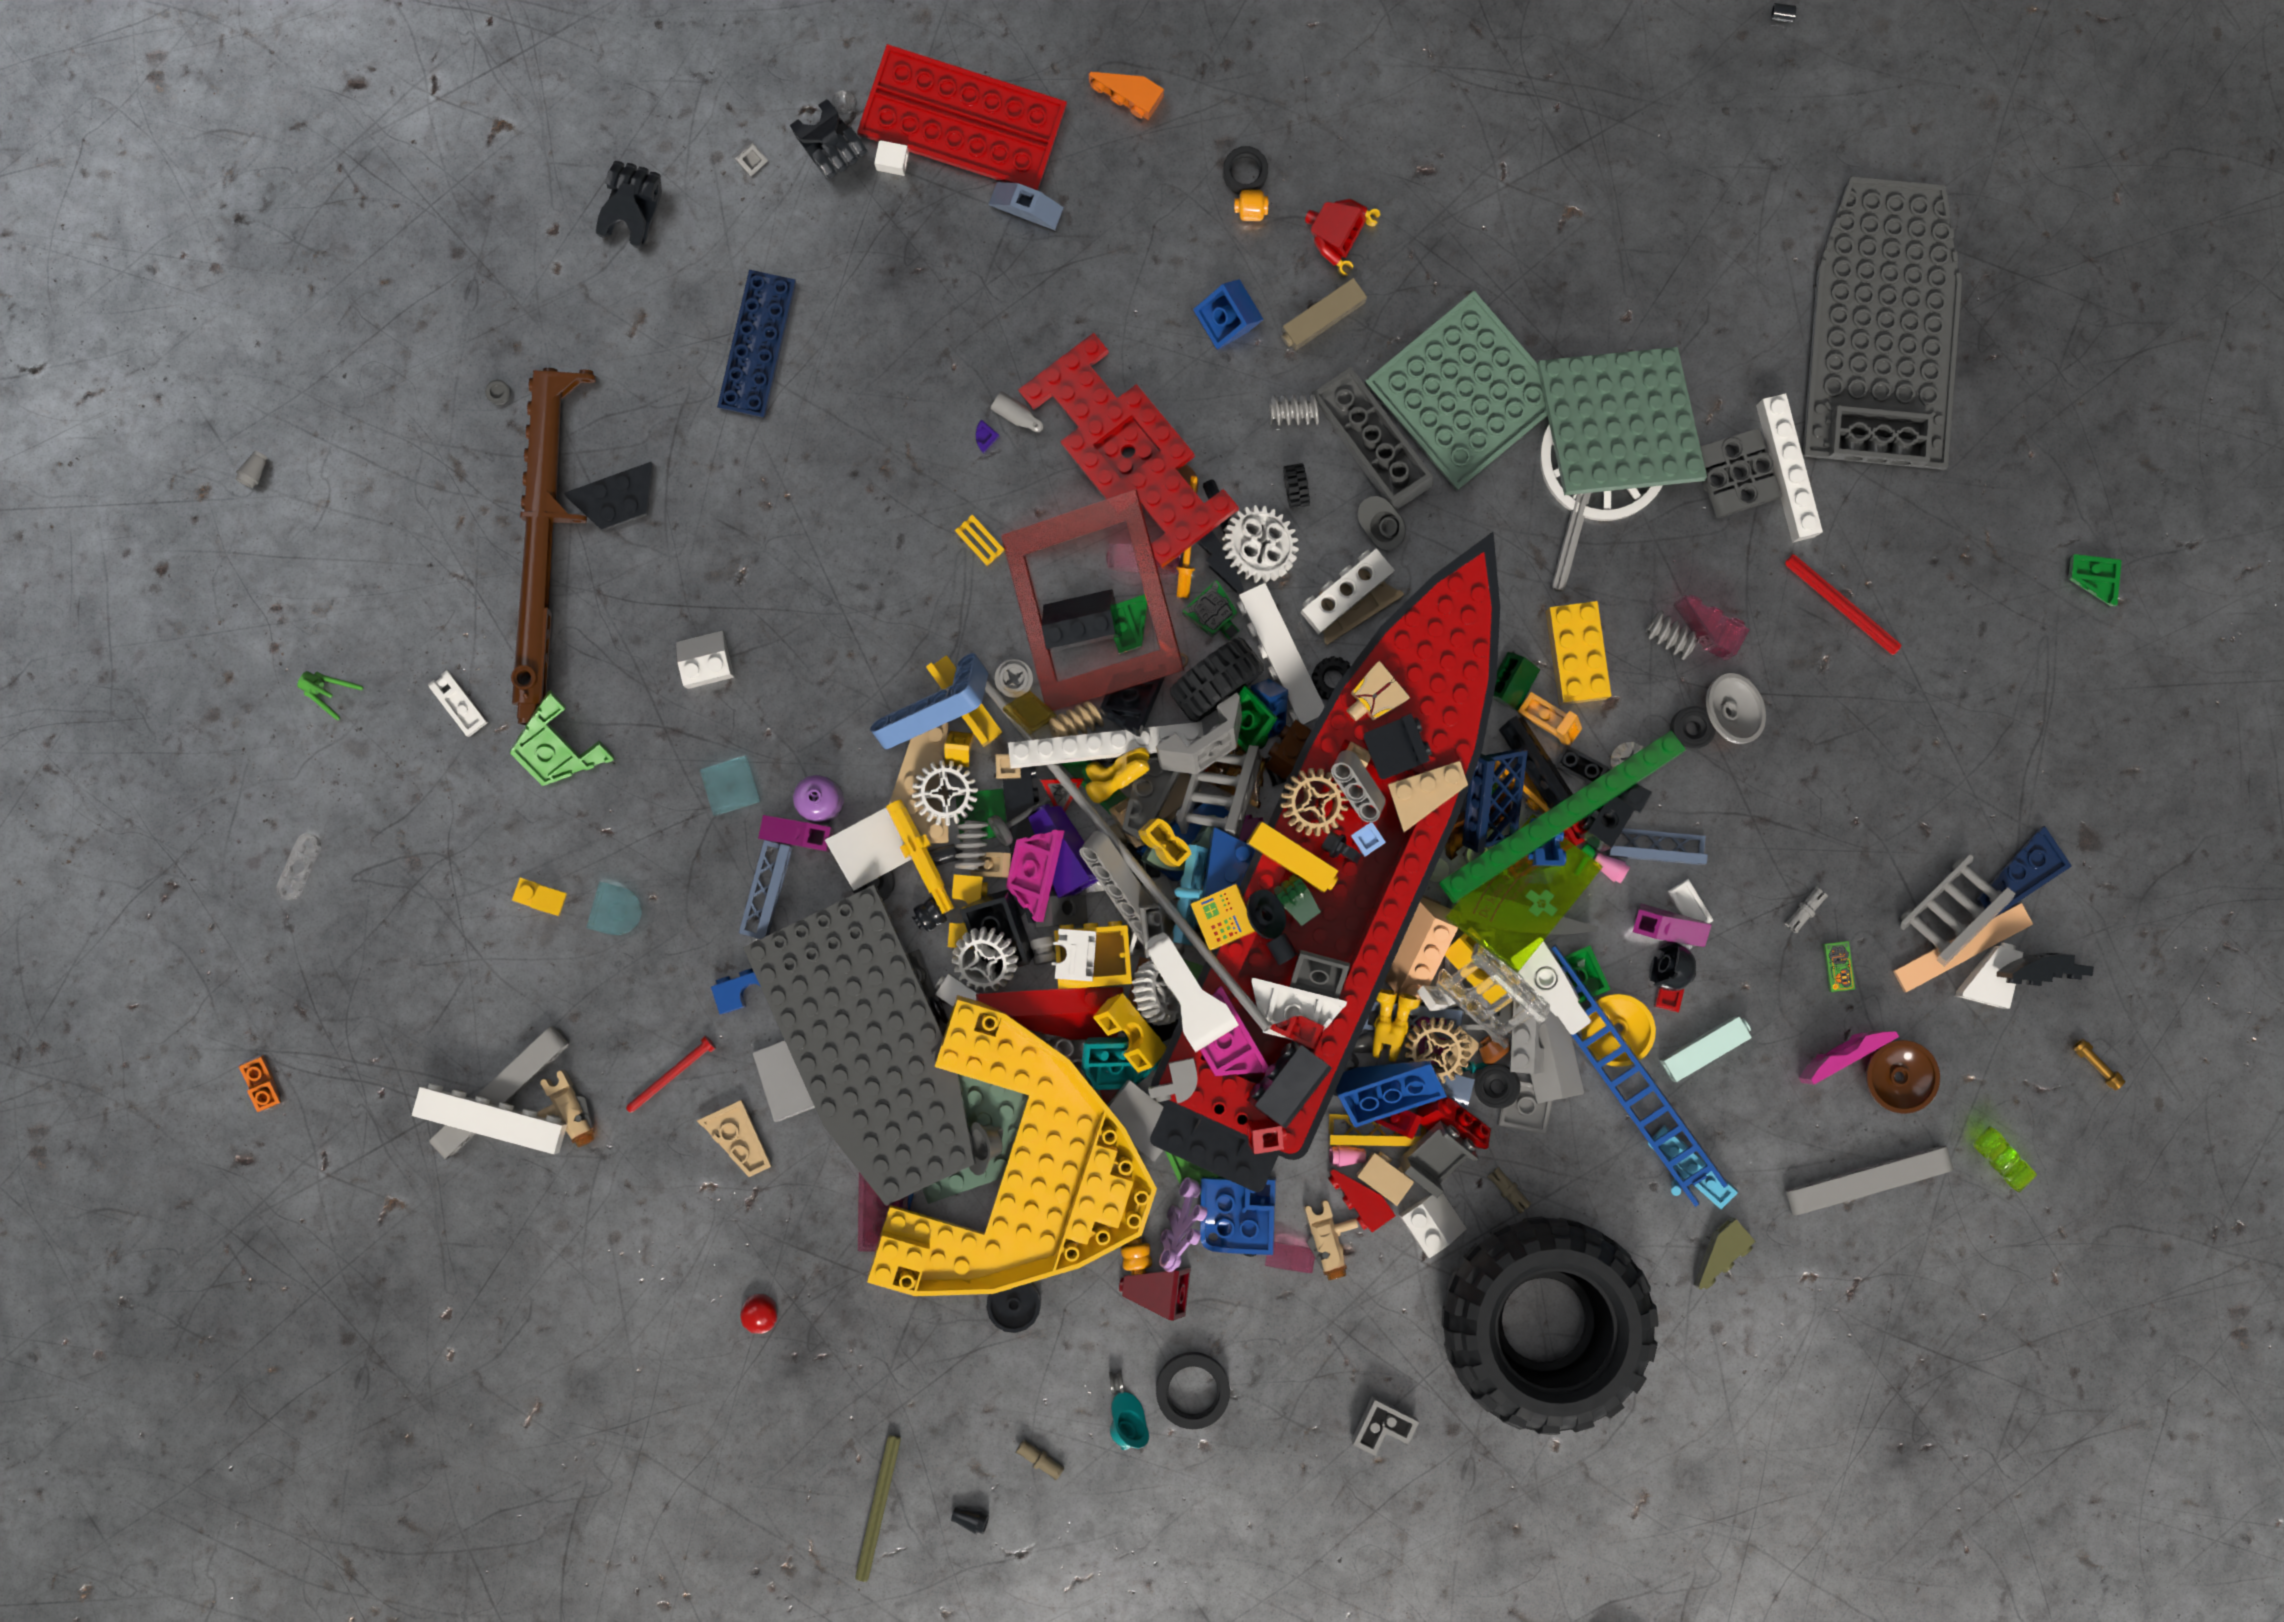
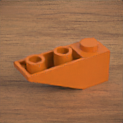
M1101 72L1089 73V83L1095 91L1108 94L1114 103L1119 106H1127L1130 108L1131 113L1142 119L1144 117L1149 120L1164 98V89L1144 76Z

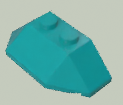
M1128 1037L1088 1038L1084 1043L1081 1068L1088 1083L1094 1090L1120 1089L1127 1079L1136 1085L1139 1084L1152 1070L1155 1071L1158 1068L1161 1058L1154 1067L1138 1073L1123 1055L1129 1046Z

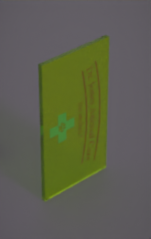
M1532 814L1521 828L1529 824L1532 818L1538 817ZM1564 838L1560 842V848L1566 852V863L1564 866H1533L1534 860L1528 859V856H1526L1460 899L1446 916V919L1518 973L1601 871L1603 866Z

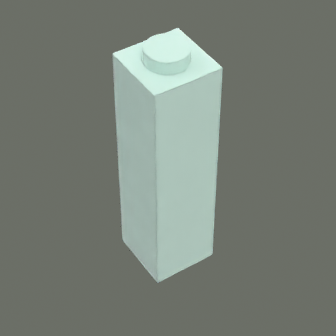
M1733 1016L1659 1061L1671 1081L1678 1082L1751 1039L1752 1037L1749 1034L1751 1028L1744 1018L1740 1019V1017Z

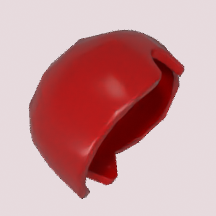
M754 1294L748 1297L741 1307V1323L744 1328L753 1334H764L770 1331L777 1322L776 1303L766 1294Z

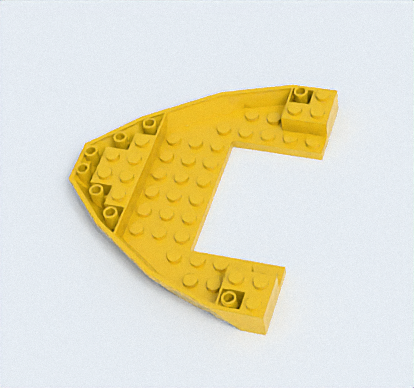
M957 995L935 1067L1028 1095L985 1232L896 1206H889L868 1272L867 1282L912 1296L994 1294L1081 1268L1142 1236L1157 1190L1126 1128L1069 1058L1007 1014L982 1002Z

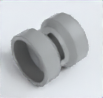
M1053 936L1029 941L1030 947L1034 950L1035 954L1033 957L1034 965L1056 961V952L1053 950Z

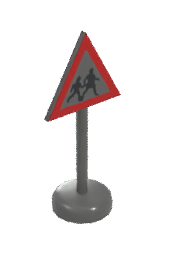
M1070 778V780L1079 789L1084 778ZM1039 779L1048 797L1009 822L1005 823L998 815H992L988 818V823L993 833L1002 845L1007 847L1013 841L1009 828L1036 812L1038 807L1051 802L1053 807L1061 806L1064 812L1067 810L1073 797L1058 779Z

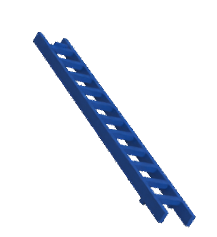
M1553 945L1551 949L1562 963V969L1564 972L1568 971L1577 984L1574 987L1577 994L1582 991L1592 1005L1585 1010L1587 1015L1589 1016L1596 1011L1606 1024V1026L1584 1041L1578 1033L1572 1035V1037L1695 1207L1698 1206L1699 1200L1688 1187L1690 1184L1695 1186L1707 1178L1706 1174L1710 1171L1713 1172L1723 1188L1728 1186V1182L1557 945ZM1611 1031L1621 1046L1598 1061L1588 1046ZM1623 1052H1626L1635 1065L1611 1080L1603 1066ZM1640 1071L1649 1086L1626 1100L1616 1086ZM1654 1091L1663 1103V1106L1640 1120L1631 1105ZM1669 1111L1678 1125L1654 1140L1645 1126ZM1683 1131L1692 1143V1146L1669 1160L1660 1148V1145ZM1697 1151L1707 1165L1683 1180L1674 1165Z

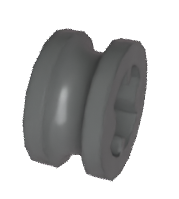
M1118 1371L1117 1374L1109 1372L1111 1393L1115 1394L1116 1391L1124 1393L1122 1371Z

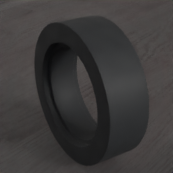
M1185 1352L1170 1359L1161 1369L1156 1383V1397L1160 1410L1170 1422L1185 1429H1202L1215 1423L1225 1412L1230 1398V1386L1224 1369L1214 1358L1200 1352ZM1187 1367H1199L1206 1370L1213 1376L1217 1384V1395L1213 1404L1207 1410L1198 1414H1188L1180 1411L1173 1405L1169 1397V1384L1173 1376Z

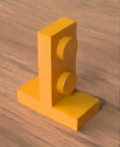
M1530 692L1518 710L1519 715L1559 738L1564 746L1566 744L1571 746L1582 730L1578 715L1571 711L1566 713Z

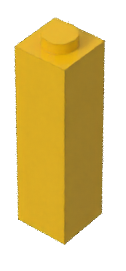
M1263 822L1258 823L1246 842L1321 892H1325L1327 889L1331 890L1338 880L1336 876L1338 870Z

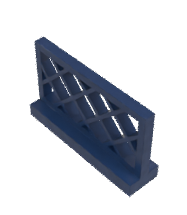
M1520 748L1488 755L1481 753L1468 788L1462 845L1476 853L1485 852L1486 847L1497 845L1518 831L1528 750ZM1515 757H1518V762L1512 769L1509 764ZM1499 760L1501 764L1494 772L1495 761ZM1507 769L1509 774L1501 782L1498 778ZM1515 779V786L1509 792L1507 786ZM1496 782L1498 788L1492 794V786ZM1504 792L1507 796L1498 805L1496 800ZM1512 801V809L1506 814L1504 810ZM1493 805L1496 809L1489 817L1490 807ZM1501 814L1504 819L1495 827L1493 823ZM1510 824L1509 834L1503 836L1501 834L1502 831ZM1491 828L1493 832L1487 839V831Z

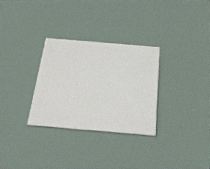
M886 808L825 840L853 891L911 860L910 856L905 858L900 849V846L904 845Z

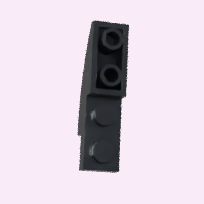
M1567 744L1554 764L1555 767L1585 786L1610 771L1608 766ZM1635 784L1617 797L1634 808L1636 813L1641 814L1652 792Z
M2039 953L2025 956L2007 964L1997 971L1996 977L2007 978L2006 983L2022 984V980H2027V985L2042 986V981L2053 982V977L2062 978L2063 973L2067 974L2069 979L2082 980V975L2093 976L2094 966L2074 964L2075 955Z

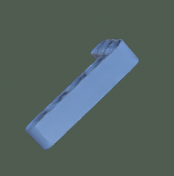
M970 653L964 656L957 664L952 686L878 719L872 724L870 731L884 749H889L975 710L983 701L988 671L976 654Z

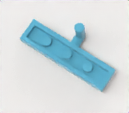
M1189 844L1188 847L1190 848L1191 855L1185 860L1181 887L1176 888L1174 893L1177 897H1180L1177 903V910L1192 929L1196 931L1197 919L1191 904L1203 899L1204 896L1202 887L1208 848ZM1175 924L1173 928V942L1193 946Z
M1663 1125L1653 1136L1654 1140L1670 1131V1129ZM1677 1135L1660 1145V1148L1669 1160L1689 1147ZM1694 1152L1674 1165V1167L1684 1180L1707 1164ZM1710 1171L1706 1174L1707 1178L1696 1184L1695 1187L1722 1209L1738 1193V1190L1730 1182H1728L1727 1187L1723 1188L1713 1172ZM1674 1178L1671 1182V1193L1674 1196H1678L1681 1194V1187Z

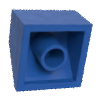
M1240 279L1223 283L1193 309L1217 350L1245 335L1264 320Z

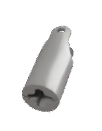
M1002 391L997 395L990 408L992 411L1016 426L1030 428L1034 432L1042 431L1043 423L1034 417L1028 407Z

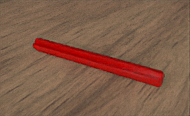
M1792 554L1786 560V567L1888 653L1894 655L1900 650L1901 643L1795 554Z

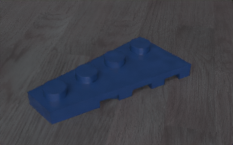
M2041 826L1989 884L1996 891L2000 890L2003 892L2008 887L2015 893L2013 900L1996 916L2072 867L2045 826ZM1984 892L1976 898L1979 905L1984 909L1991 904L1990 898Z

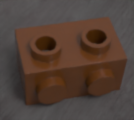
M1296 719L1290 727L1285 725L1278 736L1281 738L1280 742H1275L1268 752V755L1271 757L1265 767L1285 780L1291 773L1300 751L1312 730Z

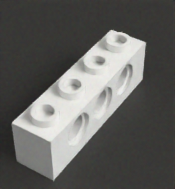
M1377 548L1373 552H1370L1369 549L1357 558L1360 562L1353 568L1351 565L1347 566L1339 573L1341 576L1339 580L1335 583L1330 580L1320 589L1323 592L1317 598L1312 595L1302 604L1304 608L1300 613L1318 635L1394 573L1393 567ZM1361 569L1368 570L1371 578L1369 580L1360 579L1358 571ZM1343 584L1349 585L1352 588V594L1349 596L1343 595L1340 592V586ZM1325 599L1331 600L1334 604V609L1325 611L1321 606V601Z

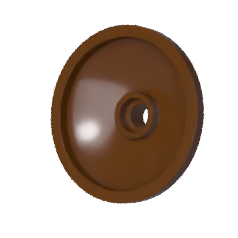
M1896 1040L1880 1047L1872 1055L1866 1069V1083L1873 1099L1883 1108L1901 1114L1914 1113L1925 1108L1936 1096L1940 1085V1070L1936 1059L1925 1047L1913 1041ZM1897 1072L1901 1073V1079L1899 1081L1895 1079V1074Z

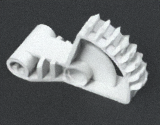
M1160 933L1155 935L1145 943L1146 951L1168 988L1181 1005L1183 1033L1195 1052H1198L1239 1026L1226 1004L1201 989L1167 934Z

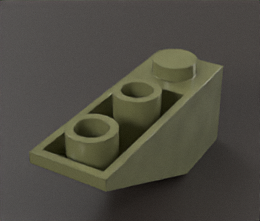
M1730 1217L1712 1233L1693 1284L1696 1288L1702 1290L1703 1288L1708 1289L1716 1282L1715 1277L1721 1272L1726 1273L1735 1264L1734 1260L1739 1256L1744 1257L1753 1249L1751 1245L1756 1241L1737 1219Z

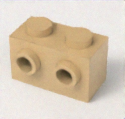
M1380 1151L1377 1155L1372 1152L1356 1176L1398 1206L1414 1182L1404 1173L1401 1166L1396 1169L1390 1165L1392 1159Z

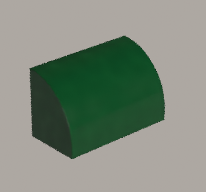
M1507 652L1497 670L1493 699L1506 707L1518 711L1541 669L1524 656Z

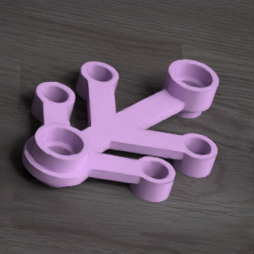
M1189 1177L1182 1181L1179 1189L1180 1195L1185 1197L1182 1209L1172 1205L1167 1212V1218L1170 1220L1172 1231L1165 1229L1160 1237L1164 1251L1160 1256L1159 1263L1167 1272H1172L1180 1266L1181 1254L1189 1244L1196 1245L1199 1242L1201 1233L1192 1229L1191 1226L1196 1220L1203 1221L1207 1215V1208L1201 1205H1196L1189 1215L1193 1198H1197L1201 1192V1185L1198 1181Z

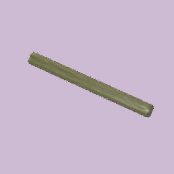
M889 1435L887 1437L855 1576L856 1580L862 1582L868 1581L901 1441V1438L896 1435Z

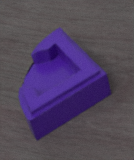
M981 419L976 429V442L980 451L984 454L1000 436Z

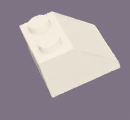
M723 631L676 642L677 663L683 686L687 689L734 678Z
M1430 1193L1399 1214L1428 1258H1431L1450 1245L1467 1229L1443 1193L1438 1198Z

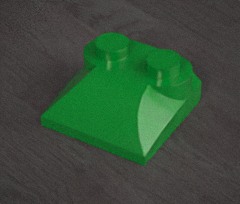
M1244 686L1238 694L1240 696L1242 721L1237 743L1247 753L1249 745L1259 746V749L1265 747L1268 741V733L1276 722L1277 717L1248 686Z
M1590 945L1565 956L1593 997L1611 990ZM1557 959L1558 963H1559L1560 966L1562 967V966H1563L1562 963L1560 962L1559 959ZM1568 971L1565 972V973L1567 974V976L1569 977V979H1570L1571 983L1573 984V986L1576 987L1577 984L1575 983V981L1573 980V978L1570 976V974L1568 973ZM1582 991L1578 993L1579 1003L1588 1000Z

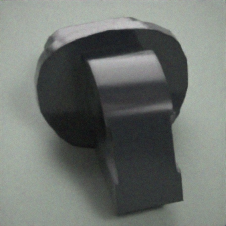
M1330 831L1321 846L1322 849L1330 853L1329 857L1331 858L1338 857L1341 854L1358 863L1362 856L1357 850L1346 845V836L1344 834L1338 835L1333 831Z

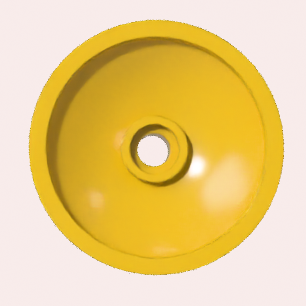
M1610 994L1596 1000L1614 1025L1617 1023L1623 1025V1029L1619 1033L1639 1060L1643 1059L1652 1048L1656 1035L1655 1021L1647 1006L1637 998L1626 994ZM1596 1011L1589 1015L1591 1023L1581 1029L1583 1041L1606 1026ZM1610 1031L1590 1044L1588 1048L1599 1061L1621 1045ZM1623 1052L1606 1065L1623 1067L1634 1063L1627 1053Z

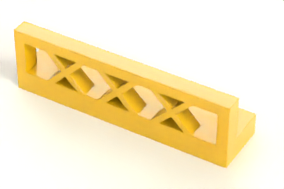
M947 655L935 664L931 662L926 666L942 690L953 685L956 667ZM982 703L975 710L961 716L983 747L1003 734Z
M1329 1114L1328 1143L1330 1145L1413 1146L1426 1134V1127L1421 1124L1420 1135H1415L1413 1140L1403 1135H1397V1132H1394L1392 1135H1386L1379 1128L1382 1125H1377L1374 1121L1371 1123L1375 1128L1368 1134H1361L1349 1121L1351 1119L1348 1114ZM1334 1119H1344L1351 1127L1344 1134H1334ZM1354 1129L1358 1134L1349 1133ZM1378 1129V1131H1379L1381 1134H1373V1133Z

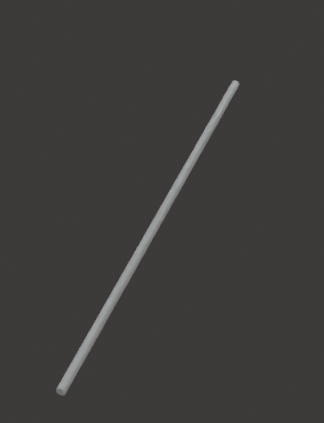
M987 680L985 691L1026 741L1036 740L1037 738L993 684ZM1058 764L1046 765L1099 831L1109 837L1126 864L1264 1032L1272 1027L1269 1021Z

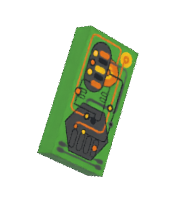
M1849 941L1823 944L1829 992L1854 990L1855 982Z

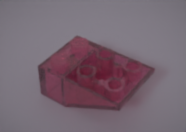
M1691 594L1689 596L1684 595L1674 603L1675 608L1690 630L1696 632V638H1699V643L1704 650L1725 661L1737 655L1750 630L1745 627L1743 621L1734 617L1730 619L1724 616L1722 610L1714 606L1709 608L1703 605L1700 598Z

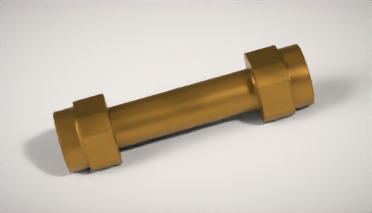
M2084 1038L2073 1046V1049L2076 1051L2075 1053L2080 1058L2085 1057L2106 1078L2105 1083L2114 1091L2125 1084L2126 1081L2123 1079V1076L2118 1071L2113 1072L2092 1051L2093 1046Z

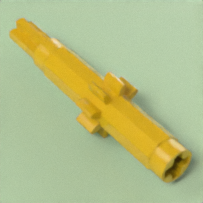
M902 799L887 805L886 809L904 845L900 846L904 857L910 856L928 892L932 893L941 913L944 914L954 909L944 889L945 884L927 850L931 844L926 834L920 836Z

